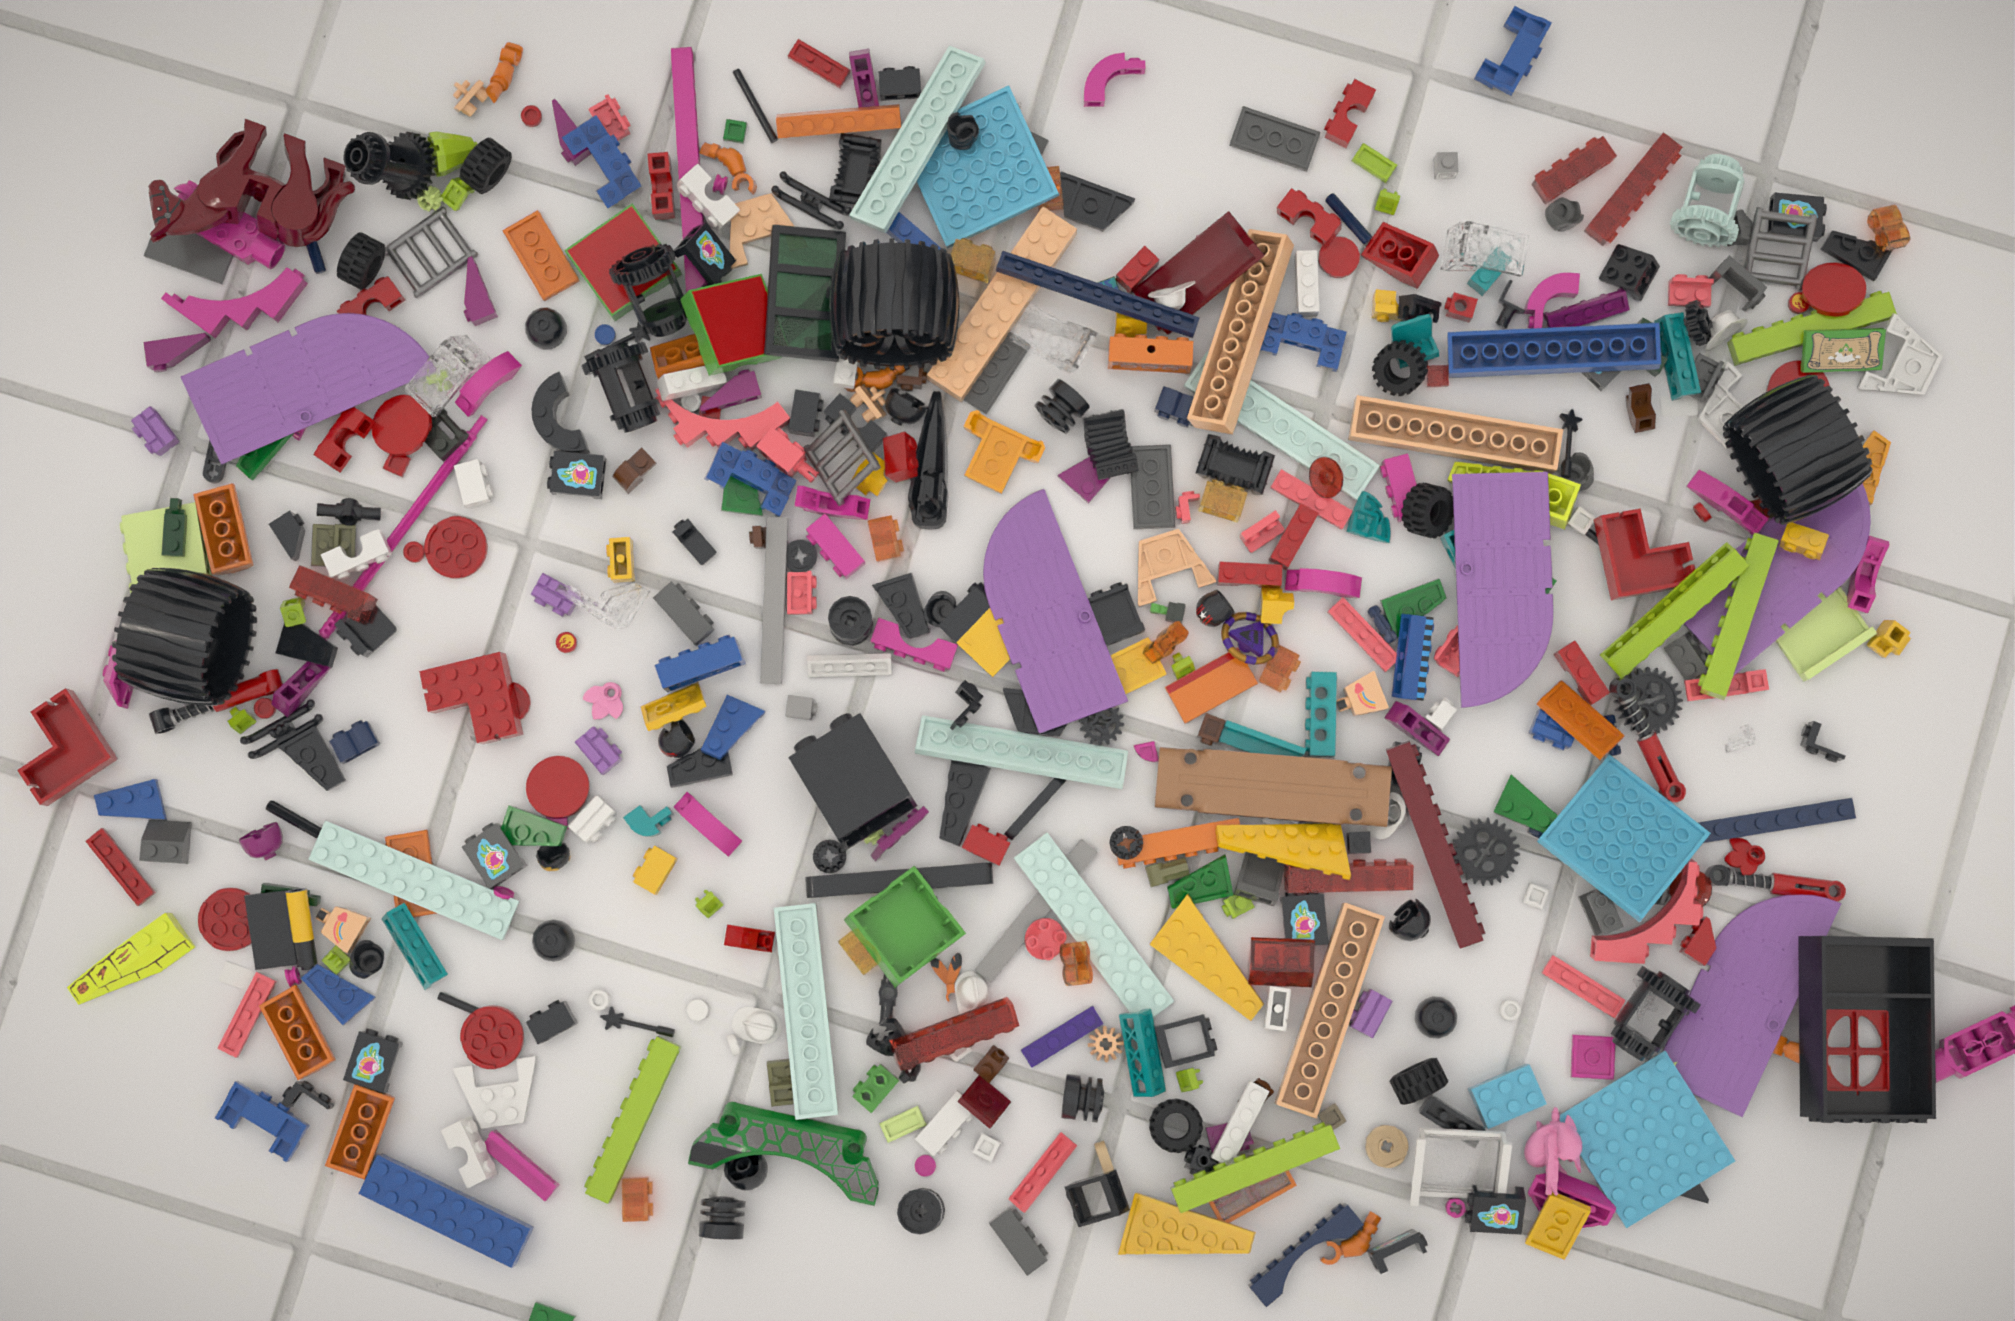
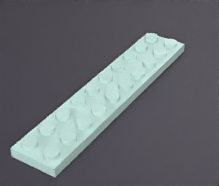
M952 46L947 48L849 215L851 219L884 233L888 231L946 132L948 118L958 111L986 62L983 58Z
M1208 351L1184 384V387L1194 394L1206 362ZM1250 380L1237 422L1357 501L1380 465Z
M922 715L915 754L1118 789L1123 788L1128 757L1127 750L965 723L961 728L957 726L954 730H951L950 727L954 722L953 720Z
M328 821L324 822L308 859L500 940H504L520 901L514 898L507 900L497 897L492 889Z
M1048 833L1014 857L1015 861L1130 1013L1151 1009L1152 1015L1155 1017L1174 1002Z
M816 903L774 908L795 1119L838 1115Z

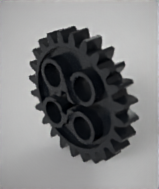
M1646 667L1643 673L1642 669L1638 668L1637 675L1633 671L1629 673L1630 679L1634 681L1636 689L1640 693L1636 702L1666 695L1665 699L1640 705L1641 709L1646 713L1644 719L1649 723L1650 731L1653 729L1658 734L1660 733V727L1666 731L1668 730L1666 723L1672 726L1674 725L1672 718L1678 719L1680 717L1675 712L1683 709L1677 705L1683 701V699L1677 698V695L1681 694L1682 691L1675 690L1678 683L1671 684L1673 676L1665 678L1666 671L1658 674V668H1655L1651 673L1650 668ZM1652 683L1659 685L1660 691L1658 694L1652 692ZM1621 684L1620 686V692L1622 694L1626 690L1625 684ZM1614 700L1613 703L1620 706L1615 711H1621L1622 713L1618 719H1626L1623 724L1624 726L1628 724L1633 725L1631 719L1628 718L1629 715L1626 709L1623 710L1625 707L1618 700ZM1658 703L1665 705L1666 711L1664 714L1658 712ZM1631 725V729H1630V730H1631V731H1634V730H1635V727H1632V725Z
M1489 817L1486 818L1485 823H1482L1480 818H1478V824H1474L1470 820L1471 827L1469 828L1463 825L1464 833L1457 831L1456 833L1460 838L1453 839V842L1457 844V847H1454L1457 854L1453 856V859L1458 860L1456 863H1460L1463 874L1467 873L1465 879L1469 880L1473 877V884L1481 880L1482 886L1485 885L1486 880H1489V883L1493 886V879H1497L1501 883L1502 875L1509 878L1507 871H1515L1511 865L1518 864L1519 862L1514 857L1520 856V853L1514 850L1519 848L1520 845L1513 844L1517 837L1509 836L1512 829L1510 828L1505 831V823L1498 826V820L1495 819L1492 824ZM1480 832L1488 833L1489 837L1486 842H1479L1477 840V835ZM1497 836L1496 841L1489 848L1490 855L1485 854L1480 864L1474 867V864L1482 855L1481 848L1486 849L1492 838ZM1497 844H1504L1506 846V851L1503 854H1497L1494 851ZM1469 849H1474L1477 852L1476 857L1472 860L1465 857V852ZM1484 862H1493L1494 868L1491 871H1484L1482 868Z

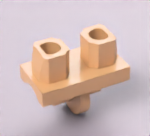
M479 79L467 91L466 89L470 85L467 80L462 85L455 82L454 87L457 91L453 96L458 99L463 94L464 97L457 103L454 109L471 117L477 108L469 100L475 96L483 103L488 97L486 89L483 87L484 83Z
M865 385L858 386L855 389L856 393L850 398V401L856 408L865 402L869 409L862 414V417L867 423L870 420L881 419L887 415L881 407L885 405L883 396L886 394V391L884 389L878 392L873 386L868 390Z

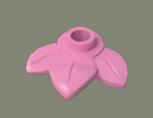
M608 682L603 687L593 686L583 696V700L593 703L592 716L595 720L602 719L608 714L617 719L623 711V704L620 700L622 690L614 682ZM610 689L615 690V695L612 697L608 696Z

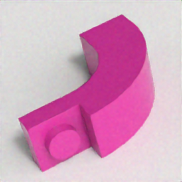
M1124 52L1107 56L1099 61L1092 68L1085 82L1084 107H1104L1107 83L1118 75L1145 74V60L1140 58L1125 60Z
M1580 273L1555 274L1537 285L1527 299L1524 308L1526 310L1524 314H1532V316L1528 317L1527 328H1542L1544 306L1550 299L1556 297L1575 298L1578 295Z
M509 351L498 355L480 368L463 385L459 391L461 394L454 403L468 417L472 416L493 390L513 379L522 365Z
M797 486L794 506L802 508L803 511L820 515L826 514L831 517L867 520L871 499L858 495H848L844 499L845 503L838 506L828 492L806 486Z
M1873 536L1868 537L1864 555L1851 574L1847 594L1848 608L1869 613L1876 597L1875 583L1877 574L1889 548V541Z
M1287 569L1285 590L1326 593L1344 598H1360L1362 577L1321 569Z
M686 792L673 807L728 857L742 842L734 832L719 821L690 793Z

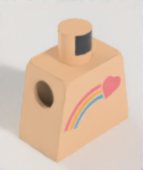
M1375 671L1345 687L1343 691L1346 697L1336 700L1339 712L1351 709L1353 716L1380 712L1389 708Z
M335 906L332 913L321 908L316 916L317 920L325 924L321 933L346 953H352L371 920L368 916Z

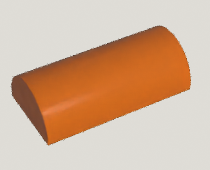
M695 334L650 347L658 380L663 374L705 366Z
M231 483L193 494L211 573L213 575H224L251 568L254 564L235 484Z
M297 985L259 1005L297 1080L306 1078L336 1061Z
M354 1084L325 1166L365 1180L395 1097Z

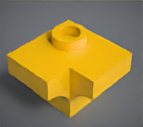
M1375 290L1371 318H1376L1378 322H1389V320L1402 321L1398 319L1396 291Z
M1115 312V334H1126L1130 338H1135L1136 334L1146 335V322Z
M875 453L873 454L881 468L877 471H872L856 487L865 496L870 491L878 496L888 481L884 476L885 462ZM867 459L858 466L853 478L869 464Z
M1261 587V623L1282 624L1284 613L1294 609L1293 593H1283L1282 588Z
M1883 620L1876 630L1877 634L1869 640L1867 646L1882 658H1886L1890 652L1900 655L1911 639L1909 637L1911 632L1896 620Z

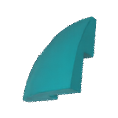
M1366 491L1361 492L1352 511L1346 532L1370 540L1390 543L1391 530L1389 519L1384 517L1379 509L1383 506L1373 495Z

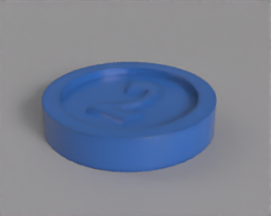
M607 324L598 326L594 334L596 341L601 345L611 344L616 337L613 327Z

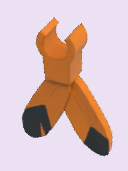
M960 953L953 956L948 970L939 959L934 958L930 961L935 973L946 984V999L948 1002L950 1001L948 998L949 994L955 993L954 983L962 965Z

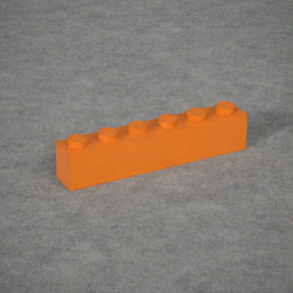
M900 105L777 114L778 138L901 128Z
M1239 818L1142 835L1143 848L1135 858L1128 860L1117 857L1118 866L1123 865V869L1136 867L1135 863L1142 861L1144 865L1157 863L1156 859L1159 858L1171 861L1176 860L1177 855L1185 854L1186 858L1198 856L1197 852L1206 850V854L1219 852L1216 836L1217 825H1240ZM1123 838V841L1117 845L1125 846L1129 852L1130 844L1135 839Z

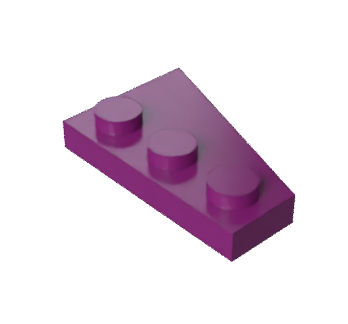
M1090 457L1057 475L1058 478L1087 503H1090L1110 480L1109 478L1098 480L1096 468H1093V462L1090 461Z
M924 806L919 810L914 808L907 815L909 818L904 823L899 821L892 828L894 832L889 836L884 834L876 842L878 846L870 855L876 862L886 849L893 847L901 839V836H905L926 817L929 811Z

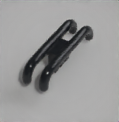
M785 171L779 174L783 182L802 192L800 196L801 201L774 185L771 191L776 197L834 229L842 230L844 228L842 221H836L819 211L824 204L842 215L849 216L852 211L851 207H844L835 201H829L828 197L793 179Z
M309 699L306 704L296 709L289 717L283 716L255 733L241 737L240 743L243 745L253 743L268 734L276 738V740L262 748L250 751L248 757L250 759L260 758L311 727L318 726L323 721L321 714H316L312 720L296 729L292 723L293 720L315 707V701Z

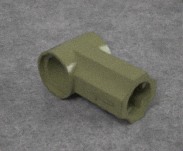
M1185 858L1145 867L1150 887L1169 883L1168 881L1189 875Z

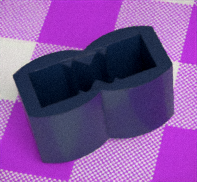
M1163 386L1154 412L1158 413L1157 416L1161 419L1169 420V418L1177 420L1176 423L1178 425L1188 428L1189 425L1193 426L1187 419L1194 397Z
M359 720L351 725L352 728L346 732L341 730L332 735L333 739L329 742L340 763L345 764L380 745L368 721L363 722Z

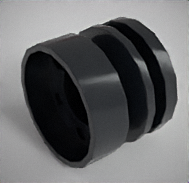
M1057 379L1049 388L1053 399L1043 395L1041 399L1044 403L1037 401L1034 407L1049 425L1067 434L1070 431L1067 424L1070 426L1076 424L1071 415L1073 414L1081 418L1089 410L1090 406L1075 389L1063 380Z
M846 596L835 601L829 609L828 621L831 634L838 642L843 645L853 646L867 640L872 632L873 621L871 610L865 601L858 597ZM847 620L855 621L854 626L851 627Z
M1067 1074L1061 1118L1075 1120L1078 1111H1082L1083 1121H1087L1088 1112H1092V1122L1097 1123L1104 1101L1103 1078H1097L1096 1087H1091L1092 1077H1088L1086 1086L1081 1085L1080 1075Z
M920 1188L909 1191L902 1197L898 1204L897 1215L904 1229L910 1233L921 1235L929 1233L940 1226L944 1219L945 1206L938 1193L931 1189ZM921 1205L928 1210L927 1213H924V1217L921 1216V1213H917V1209L921 1208Z
M713 1196L712 1198L701 1199V1205L708 1206L710 1209H702L700 1214L710 1217L709 1220L700 1221L699 1237L728 1240L743 1239L744 1224L736 1222L735 1218L745 1216V1212L737 1211L736 1208H744L746 1201L726 1196Z

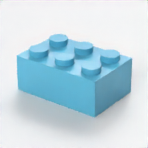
M1530 1064L1521 1065L1467 1088L1486 1129L1495 1127L1547 1104Z

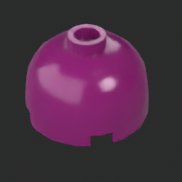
M277 822L266 824L263 826L264 828L257 831L255 829L242 836L239 842L245 853L256 859L263 857L264 860L276 856L275 851L283 843V834Z

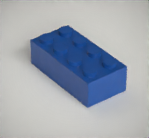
M726 635L718 638L719 642L710 644V642L699 645L697 650L690 651V649L681 651L678 653V657L671 658L668 656L659 659V663L655 665L662 688L666 692H670L745 665L746 662L738 640L734 636Z

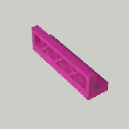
M491 1131L485 1141L488 1153L542 1200L547 1201L560 1184L499 1131Z

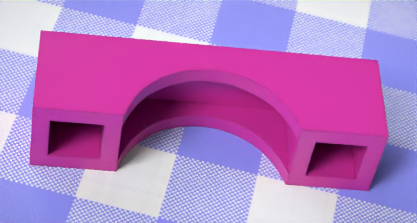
M878 618L870 641L871 644H874L873 648L884 652L886 649L892 650L895 656L904 659L906 656L914 658L913 662L925 665L926 662L933 664V669L945 672V669H951L958 649L957 644L937 638L934 643L924 648L912 647L901 638L898 624Z

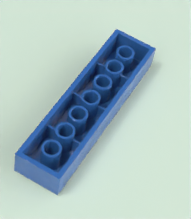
M383 1153L376 1156L358 1193L510 1268L516 1266L534 1226Z

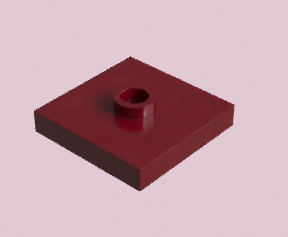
M980 1075L976 1077L957 1101L989 1129L1011 1103L1007 1097Z

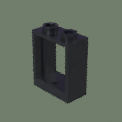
M1204 1014L1155 1026L1156 1037L1165 1069L1215 1056L1214 1051H1217L1215 1039H1211L1209 1035V1030H1212L1209 1017L1205 1018ZM1199 1021L1207 1052L1172 1061L1165 1030Z
M1116 1169L1075 1181L1065 1186L1066 1197L1070 1202L1073 1217L1078 1227L1120 1216L1130 1210ZM1100 1181L1110 1211L1091 1216L1081 1186Z

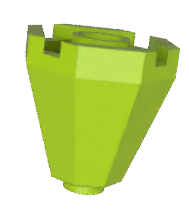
M438 131L430 132L427 141L431 142L429 148L434 149L431 155L436 157L433 161L437 165L436 168H433L437 177L446 176L462 167L464 160L477 145V142H474L468 136Z

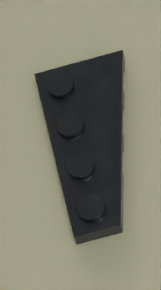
M951 760L939 839L960 847L991 768L984 765Z

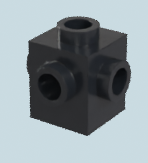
M1199 1145L1198 1147H1192L1186 1152L1184 1168L1189 1169V1173L1192 1175L1202 1170H1205L1207 1173L1214 1170L1213 1166L1217 1165L1218 1161L1211 1158V1148Z

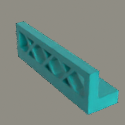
M1684 312L1667 314L1654 321V323H1659L1661 327V355L1668 358L1664 368L1672 401L1684 396L1701 393L1687 328L1684 325Z
M1228 720L1224 724L1218 741L1248 753L1302 757L1306 751V748Z
M405 903L386 912L382 917V921L424 990H427L435 982L446 977L448 973Z
M1143 1009L1136 1013L1119 1014L1133 1097H1155L1165 1092L1166 1088L1152 1010ZM1133 1018V1030L1128 1026L1127 1019ZM1132 1039H1134V1040L1137 1042V1045H1138V1049H1137V1050H1135V1049L1132 1047V1044H1131V1040H1132ZM1136 1059L1141 1063V1071L1135 1067ZM1140 1080L1145 1084L1146 1091H1140L1138 1083Z

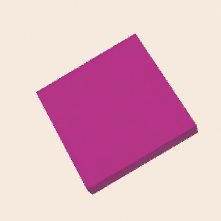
M1572 1035L1570 1077L1614 1080L1615 1043L1612 1042L1614 1037Z

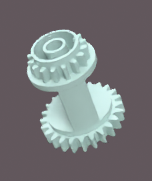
M1711 154L1705 157V160H1700L1699 165L1693 170L1683 207H1681V210L1676 209V212H1673L1670 225L1675 234H1679V237H1685L1686 241L1692 240L1693 244L1700 243L1702 246L1708 244L1709 247L1713 245L1718 248L1721 245L1727 247V244L1732 245L1736 241L1739 228L1738 224H1735L1734 217L1745 182L1743 178L1744 171H1742V167H1740L1737 160L1722 154ZM1696 184L1716 193H1735L1729 215L1713 207L1690 205L1691 200H1700L1701 193L1694 191Z

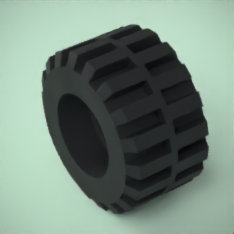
M488 137L479 142L468 154L462 164L459 177L479 194L487 193L500 182L507 172L512 159V153L494 139Z
M362 232L357 233L349 240L341 253L337 265V277L360 290L365 289L375 279L385 257V244Z
M1401 340L1400 342L1393 341L1377 354L1373 361L1375 364L1372 366V371L1375 372L1373 379L1378 380L1376 385L1378 387L1382 386L1383 392L1390 391L1392 396H1395L1397 393L1398 396H1404L1405 393L1408 395L1416 390L1424 381L1428 373V369H1426L1428 361H1424L1426 355L1425 353H1420L1421 348L1419 346L1415 348L1413 342L1410 341L1407 344L1406 340ZM1399 358L1404 360L1410 368V376L1407 378L1396 376L1390 367L1391 359Z
M1424 482L1413 486L1410 492L1406 494V499L1403 500V508H1401V519L1407 531L1433 539L1441 537L1448 530L1449 525L1452 524V518L1454 517L1451 491L1445 487Z
M1429 1058L1394 1075L1389 1082L1400 1104L1407 1105L1437 1092L1445 1087L1449 1081L1438 1059Z
M1176 1098L1168 1099L1158 1104L1152 1111L1153 1113L1149 1119V1130L1152 1139L1163 1150L1170 1153L1189 1151L1200 1140L1203 1131V1120L1199 1111L1189 1102ZM1179 1113L1186 1117L1189 1126L1187 1133L1183 1137L1171 1138L1165 1133L1163 1124L1168 1115Z

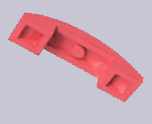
M1766 669L1735 674L1726 697L1769 690ZM1700 678L1684 681L1687 701L1706 700L1715 697L1700 693L1701 686H1698Z

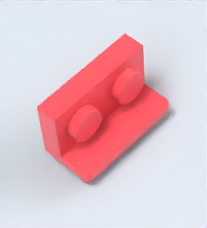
M1685 274L1675 275V277L1668 281V306L1686 307L1688 302L1698 300L1701 302V305L1709 308L1711 306V286L1714 284V279H1709L1706 275H1698L1695 278H1687Z
M1276 510L1240 534V539L1250 553H1253L1285 531L1279 521L1280 516Z

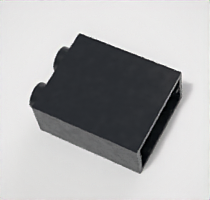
M850 713L837 717L829 726L830 732L818 739L814 735L803 738L794 746L796 753L788 757L845 850L853 847L918 806L861 713L854 717Z

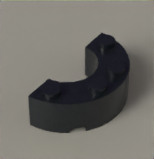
M560 372L554 373L539 386L534 395L531 408L534 426L543 440L553 449L563 452L588 454L590 451L583 432L580 429H564L557 422L556 412L558 405L570 394Z

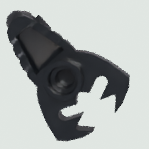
M895 1018L885 1019L881 1021L879 1026L886 1027L884 1032H891L888 1033V1036H884L882 1041H878L879 1033L874 1034L872 1028L866 1039V1045L885 1056H894L900 1062L908 1065L912 1069L909 1073L906 1067L903 1068L899 1075V1080L904 1084L908 1081L914 1082L921 1071V1060L913 1046L906 1040V1034L898 1020Z

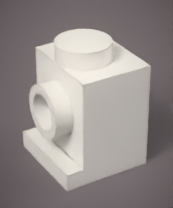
M1444 697L1440 703L1435 702L1429 710L1431 715L1427 714L1424 718L1441 731L1457 709L1453 707L1454 703Z

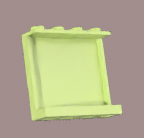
M195 502L182 505V509H185L187 515L184 557L162 556L165 509H169V507L121 516L120 531L124 534L125 538L123 550L128 557L126 570L128 575L131 576L132 582L129 583V588L131 584L138 583L137 577L139 575H144L145 570L152 568L184 569L212 576Z
M1841 587L1827 598L1820 593L1818 597L1822 602L1793 627L1788 628L1785 623L1781 626L1785 633L1776 640V643L1803 682L1809 680L1877 634L1873 627L1869 628L1857 610L1848 608L1847 596Z

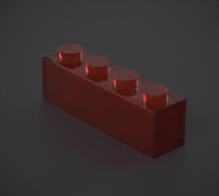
M1604 136L1599 139L1596 137L1590 139L1585 143L1586 147L1583 149L1576 148L1568 154L1569 158L1564 161L1562 158L1551 165L1552 169L1547 172L1542 170L1534 176L1535 180L1531 185L1544 204L1552 201L1614 161L1617 155Z
M299 565L289 586L290 589L295 591V596L304 600L309 597L313 599L312 603L320 607H324L326 604L330 606L329 610L340 615L342 612L348 614V618L359 622L360 619L367 622L378 600L369 593Z

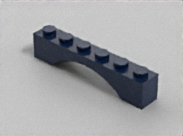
M1339 1203L1331 1210L1332 1215L1327 1219L1325 1217L1321 1218L1315 1224L1316 1228L1312 1232L1306 1231L1298 1238L1300 1240L1299 1243L1294 1247L1292 1244L1289 1245L1282 1252L1283 1256L1280 1259L1276 1260L1274 1258L1266 1265L1267 1270L1262 1274L1260 1272L1256 1273L1249 1280L1251 1283L1248 1286L1265 1307H1268L1283 1294L1288 1273L1304 1252L1324 1241L1349 1238L1364 1225L1348 1204L1342 1205Z

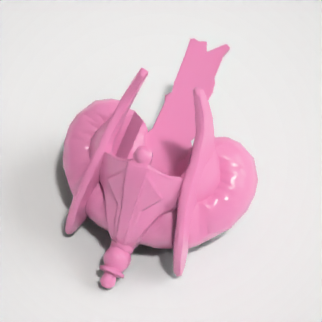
M1554 1107L1551 1112L1552 1121L1546 1125L1537 1121V1130L1531 1134L1524 1148V1156L1529 1165L1537 1168L1546 1165V1195H1551L1552 1192L1558 1195V1171L1567 1174L1559 1164L1558 1158L1563 1161L1567 1159L1570 1162L1574 1161L1578 1172L1581 1173V1137L1577 1132L1573 1119L1567 1115L1565 1123L1560 1122V1112L1557 1107Z

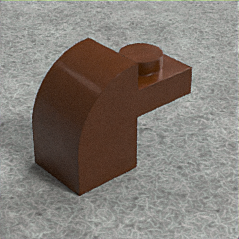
M1650 383L1629 387V395L1626 396L1627 412L1635 433L1655 429L1656 413L1651 404L1652 388Z
M641 447L630 459L625 460L616 469L613 478L629 494L643 481L642 477L657 463Z

